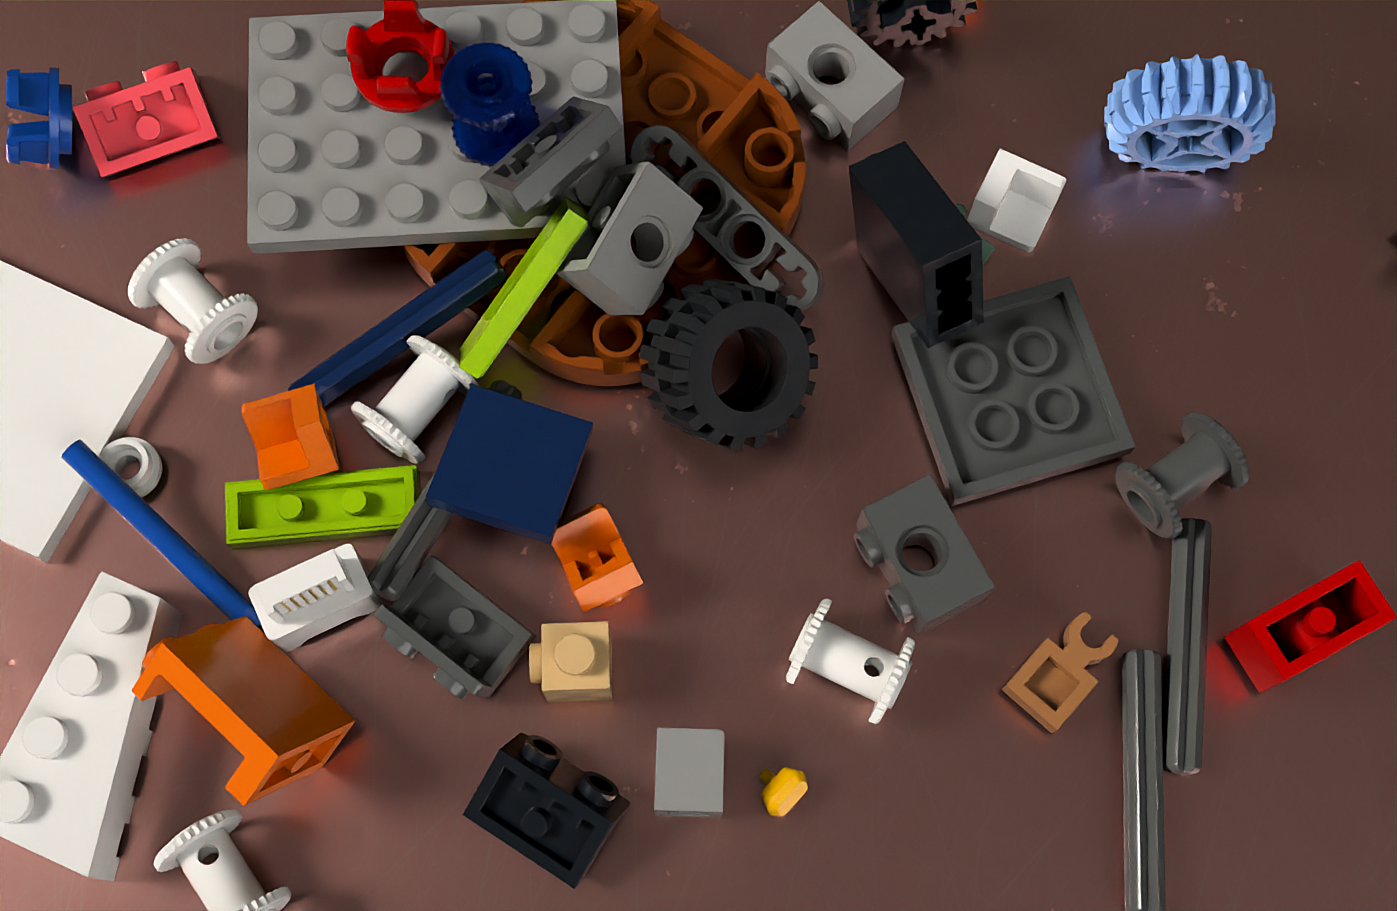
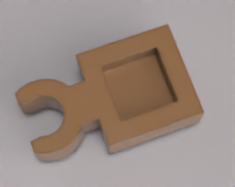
M1087 612L1081 613L1068 624L1063 635L1064 647L1062 649L1047 637L1001 689L1052 734L1062 726L1099 682L1084 668L1087 665L1098 664L1114 652L1119 639L1113 634L1099 648L1088 647L1082 641L1081 630L1092 618Z

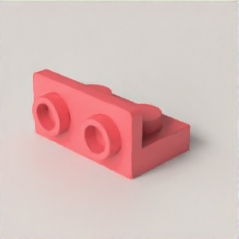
M174 61L144 71L143 76L146 82L123 90L120 81H115L84 92L88 102L72 108L101 177L105 178L220 138L200 89V80L196 70L191 67L180 70L178 62Z

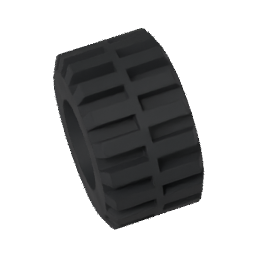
M719 279L704 280L703 286L691 283L681 288L682 300L668 297L660 306L665 313L662 320L651 318L646 331L653 334L651 344H641L640 358L649 361V369L641 371L640 375L642 385L655 390L647 397L653 409L665 413L662 419L672 427L729 449L742 450L743 444L756 448L766 445V434L779 438L787 432L788 427L785 421L789 417L798 420L806 409L800 402L804 394L812 396L816 382L809 381V373L811 369H818V355L810 353L808 348L816 340L812 328L800 326L805 318L797 306L786 304L788 298L778 292ZM738 331L745 349L743 369L733 386L724 393L717 395L712 380L714 357L723 341L732 333Z

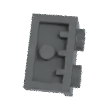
M573 96L482 175L479 180L510 223L522 228L609 151L610 144L607 140L622 128V125L609 106Z

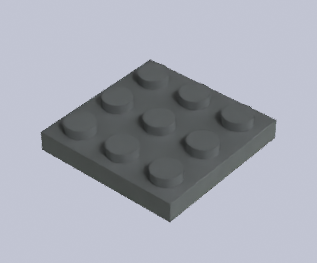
M1070 276L984 300V323L930 348H927L909 322L893 327L891 336L951 506L1130 454L1136 447Z

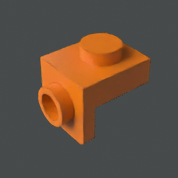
M597 503L559 522L551 544L563 565L572 591L584 613L597 606L609 607L625 599L631 589L643 584L628 550L603 503Z

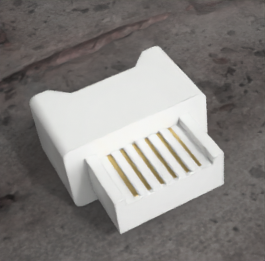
M344 544L261 581L252 586L248 592L266 637L284 652L294 650L306 640L352 618L371 614L377 611L381 604H383L381 597L374 592L367 577L370 572L365 561L351 544Z

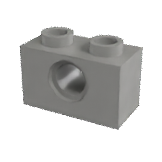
M820 1L815 3L767 45L765 68L767 80L782 94L786 101L792 99L808 114L810 123L822 137L827 140L835 139L847 151L853 148L898 108L905 78ZM833 76L839 79L841 83L829 85L822 83L817 78Z
M649 161L616 166L586 216L588 227L555 273L609 315H644L645 311L652 307L661 296L664 289L663 279L674 259L690 244L694 234L692 227L703 207ZM632 233L634 234L636 239L635 254L633 253L631 248Z

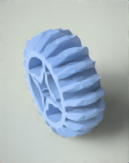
M1198 54L1190 59H1178L1173 55L1168 62H1147L1145 70L1132 69L1127 71L1125 79H1120L1113 83L1112 93L1108 94V103L1104 108V126L1106 127L1107 139H1109V149L1119 154V160L1127 163L1138 162L1141 169L1153 167L1160 169V171L1186 172L1198 170L1204 174L1206 169L1215 167L1227 169L1231 162L1243 163L1250 159L1251 154H1257L1265 149V142L1272 139L1273 126L1276 123L1275 95L1272 93L1271 81L1264 79L1262 70L1248 68L1246 61L1238 60L1228 63L1222 55L1213 59L1200 58Z

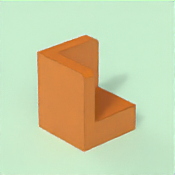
M315 383L242 405V418L257 450L259 478L265 490L339 470L334 433Z

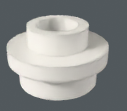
M125 437L114 440L106 445L99 454V457L121 479L122 470L128 463L133 461L140 462L138 474L132 479L122 480L141 498L149 494L161 478L162 461L160 455L151 444L143 439Z

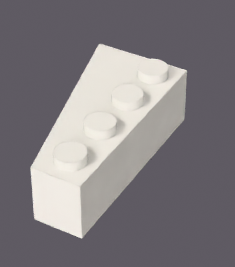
M101 571L0 756V837L88 878L114 882L120 857L116 855L124 824H129L136 798L132 796L141 757L147 755L153 732L149 730L157 699V696L141 701L132 692V688L145 670L142 666V661L149 650L166 637H177L182 612L162 598Z

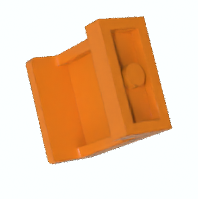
M247 616L218 625L216 623H209L197 632L178 638L169 636L162 639L144 657L142 666L145 670L132 688V692L141 701L176 689L245 757L224 787L243 806L321 769L355 722L292 659L271 642Z

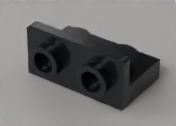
M519 733L499 749L465 809L463 816L576 889L586 876L614 826L625 815L630 802L619 795L617 786L605 776L592 771L584 772L562 758L561 750L551 741L537 735L528 736L525 733Z

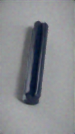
M490 250L482 251L291 383L288 391L315 383L323 407H325L409 349L410 346L406 341L410 336L418 335L425 338L505 283L508 278L506 270Z

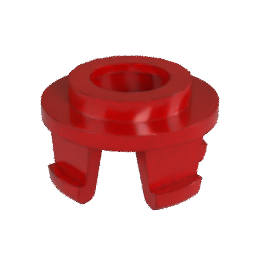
M384 0V19L373 24L365 32L360 27L351 26L346 40L347 58L351 62L352 77L360 94L372 105L393 113L415 112L434 104L449 89L455 75V54L446 30L424 19L418 10L419 5L415 0ZM413 52L425 59L428 64V73L417 83L408 76H383L385 63L397 53Z

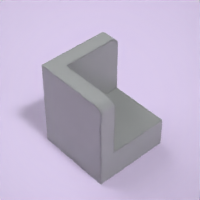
M657 728L655 816L722 818L725 740L722 730Z

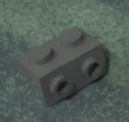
M433 555L428 558L410 581L400 599L395 601L391 607L381 604L373 614L388 626L382 634V637L388 643L411 659H414L419 652L438 666L432 677L462 700L466 698L469 692L474 696L489 699L530 646V643L536 638L533 632Z

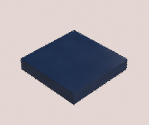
M471 384L427 492V505L551 545L592 435L593 422Z

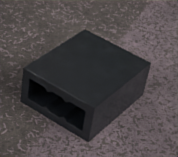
M903 141L848 166L857 250L927 348L984 323L982 239L909 145Z

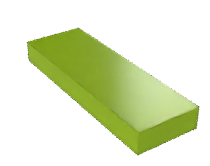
M564 197L460 347L459 368L476 379L480 376L483 377L588 227L584 208L568 197Z
M417 465L333 472L270 490L263 488L260 479L225 482L226 544L231 549L395 534L421 494L420 471Z

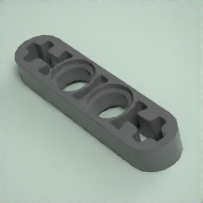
M659 125L648 127L637 135L631 149L632 164L648 161L652 164L655 160V155L650 150L655 142L663 145L672 142L673 146L668 152L670 158L681 168L689 170L693 161L697 164V167L690 170L681 179L667 167L657 165L655 166L674 183L679 181L677 186L689 196L693 187L702 180L710 179L717 184L721 193L718 208L711 214L699 215L693 228L752 286L762 287L765 290L778 292L783 295L781 291L785 288L786 282L775 270L767 269L763 277L757 272L759 268L764 267L774 259L781 245L786 250V254L778 257L776 261L790 272H798L804 269L807 273L802 281L803 287L807 290L804 297L790 294L786 297L788 298L786 304L797 306L800 311L811 308L818 302L823 294L825 282L823 272L817 263L685 135L675 129ZM755 222L764 231L766 238L765 246L760 254L747 259L736 251L733 242L734 235L737 229L744 223Z

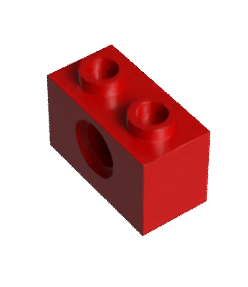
M1358 560L1246 622L1224 636L1260 694L1395 620L1397 616L1362 562Z

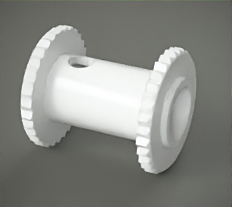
M175 239L155 249L139 264L129 282V300L139 309L142 307L144 309L147 307L152 308L153 306L157 307L161 304L183 327L191 332L189 333L190 337L187 339L186 349L184 350L188 359L195 364L210 363L226 355L248 334L257 317V302L252 296L245 295L244 293L225 299L197 270V267L200 265V255L202 254L199 245L191 239Z
M413 335L406 341L410 346V350L417 357L413 364L374 410L357 401L351 406L352 414L361 423L363 429L378 443L393 454L418 464L424 461L425 456L413 442L456 390L467 396L471 384L479 385L472 375L459 368V360L451 353L424 337Z
M827 598L823 599L815 614L810 613L795 643L788 659L792 663L787 672L786 680L794 684L802 667L875 701V706L868 721L874 724L879 723L886 709L892 708L913 663L910 661V657L915 648V642L907 637L899 654L893 653L826 621L825 617L832 601ZM864 666H874L879 676H869L865 672Z
M226 809L190 825L165 845L154 860L153 865L158 872H166L169 869L172 870L180 866L208 911H280L291 898V892L288 887H281L266 894L229 836L243 818L237 809ZM210 854L218 855L214 863L210 865L202 864L206 856Z

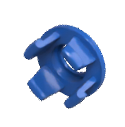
M49 67V73H20V69L7 71L6 105L13 109L49 116V121L18 123L8 126V139L6 140L7 161L19 165L20 161L49 164V169L59 170V154L72 155V85L59 84V68Z

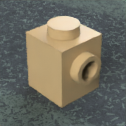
M608 621L541 624V643H530L529 673L531 683H542V692L548 703L613 700L612 635Z

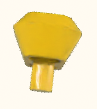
M784 767L775 775L768 768H765L759 775V779L767 785L761 792V798L771 816H784L804 795L808 788L805 773L797 769Z

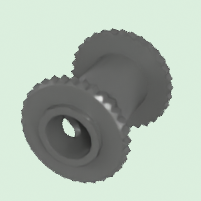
M1192 412L1182 419L1181 430L1183 431L1182 435L1185 438V443L1173 449L1148 469L1144 470L1136 463H1128L1127 461L1116 468V484L1127 506L1144 526L1163 538L1172 539L1182 533L1181 530L1183 528L1181 525L1183 524L1180 520L1182 518L1179 516V510L1208 489L1216 480L1220 484L1223 483L1226 487L1229 486L1231 489L1241 488L1248 483L1249 465L1241 447L1220 423L1202 413Z

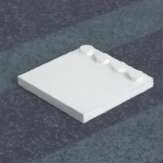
M1 260L0 541L48 563L92 488L61 458L63 452L72 443L81 439L99 456L106 445L114 440L121 439L175 345L164 335Z

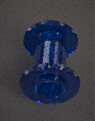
M493 42L474 43L451 56V60L446 63V67L442 70L443 75L440 77L441 84L439 88L442 91L441 98L444 99V106L448 107L449 113H454L455 116L452 119V137L456 141L455 145L460 148V153L464 154L466 159L472 160L473 163H479L481 166L491 168L540 125L538 120L539 114L536 113V107L531 105L529 95L532 92L531 85L533 84L530 78L531 71L528 70V64L524 62L523 57L517 55V51ZM489 73L493 75L490 77L478 78L481 74Z

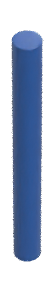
M81 439L72 443L63 452L61 458L230 620L247 616L259 629L262 627L253 604Z

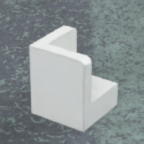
M999 149L975 197L967 221L977 230L1026 252H1032L1067 180L1059 174Z

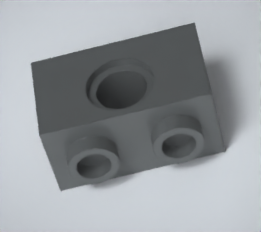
M931 474L861 509L856 523L859 531L854 533L856 545L866 563L871 568L879 565L891 587L885 589V594L895 616L902 624L910 621L918 635L985 601L995 589L994 583ZM911 545H919L926 548L933 556L934 568L928 571L912 569L904 561L902 549Z

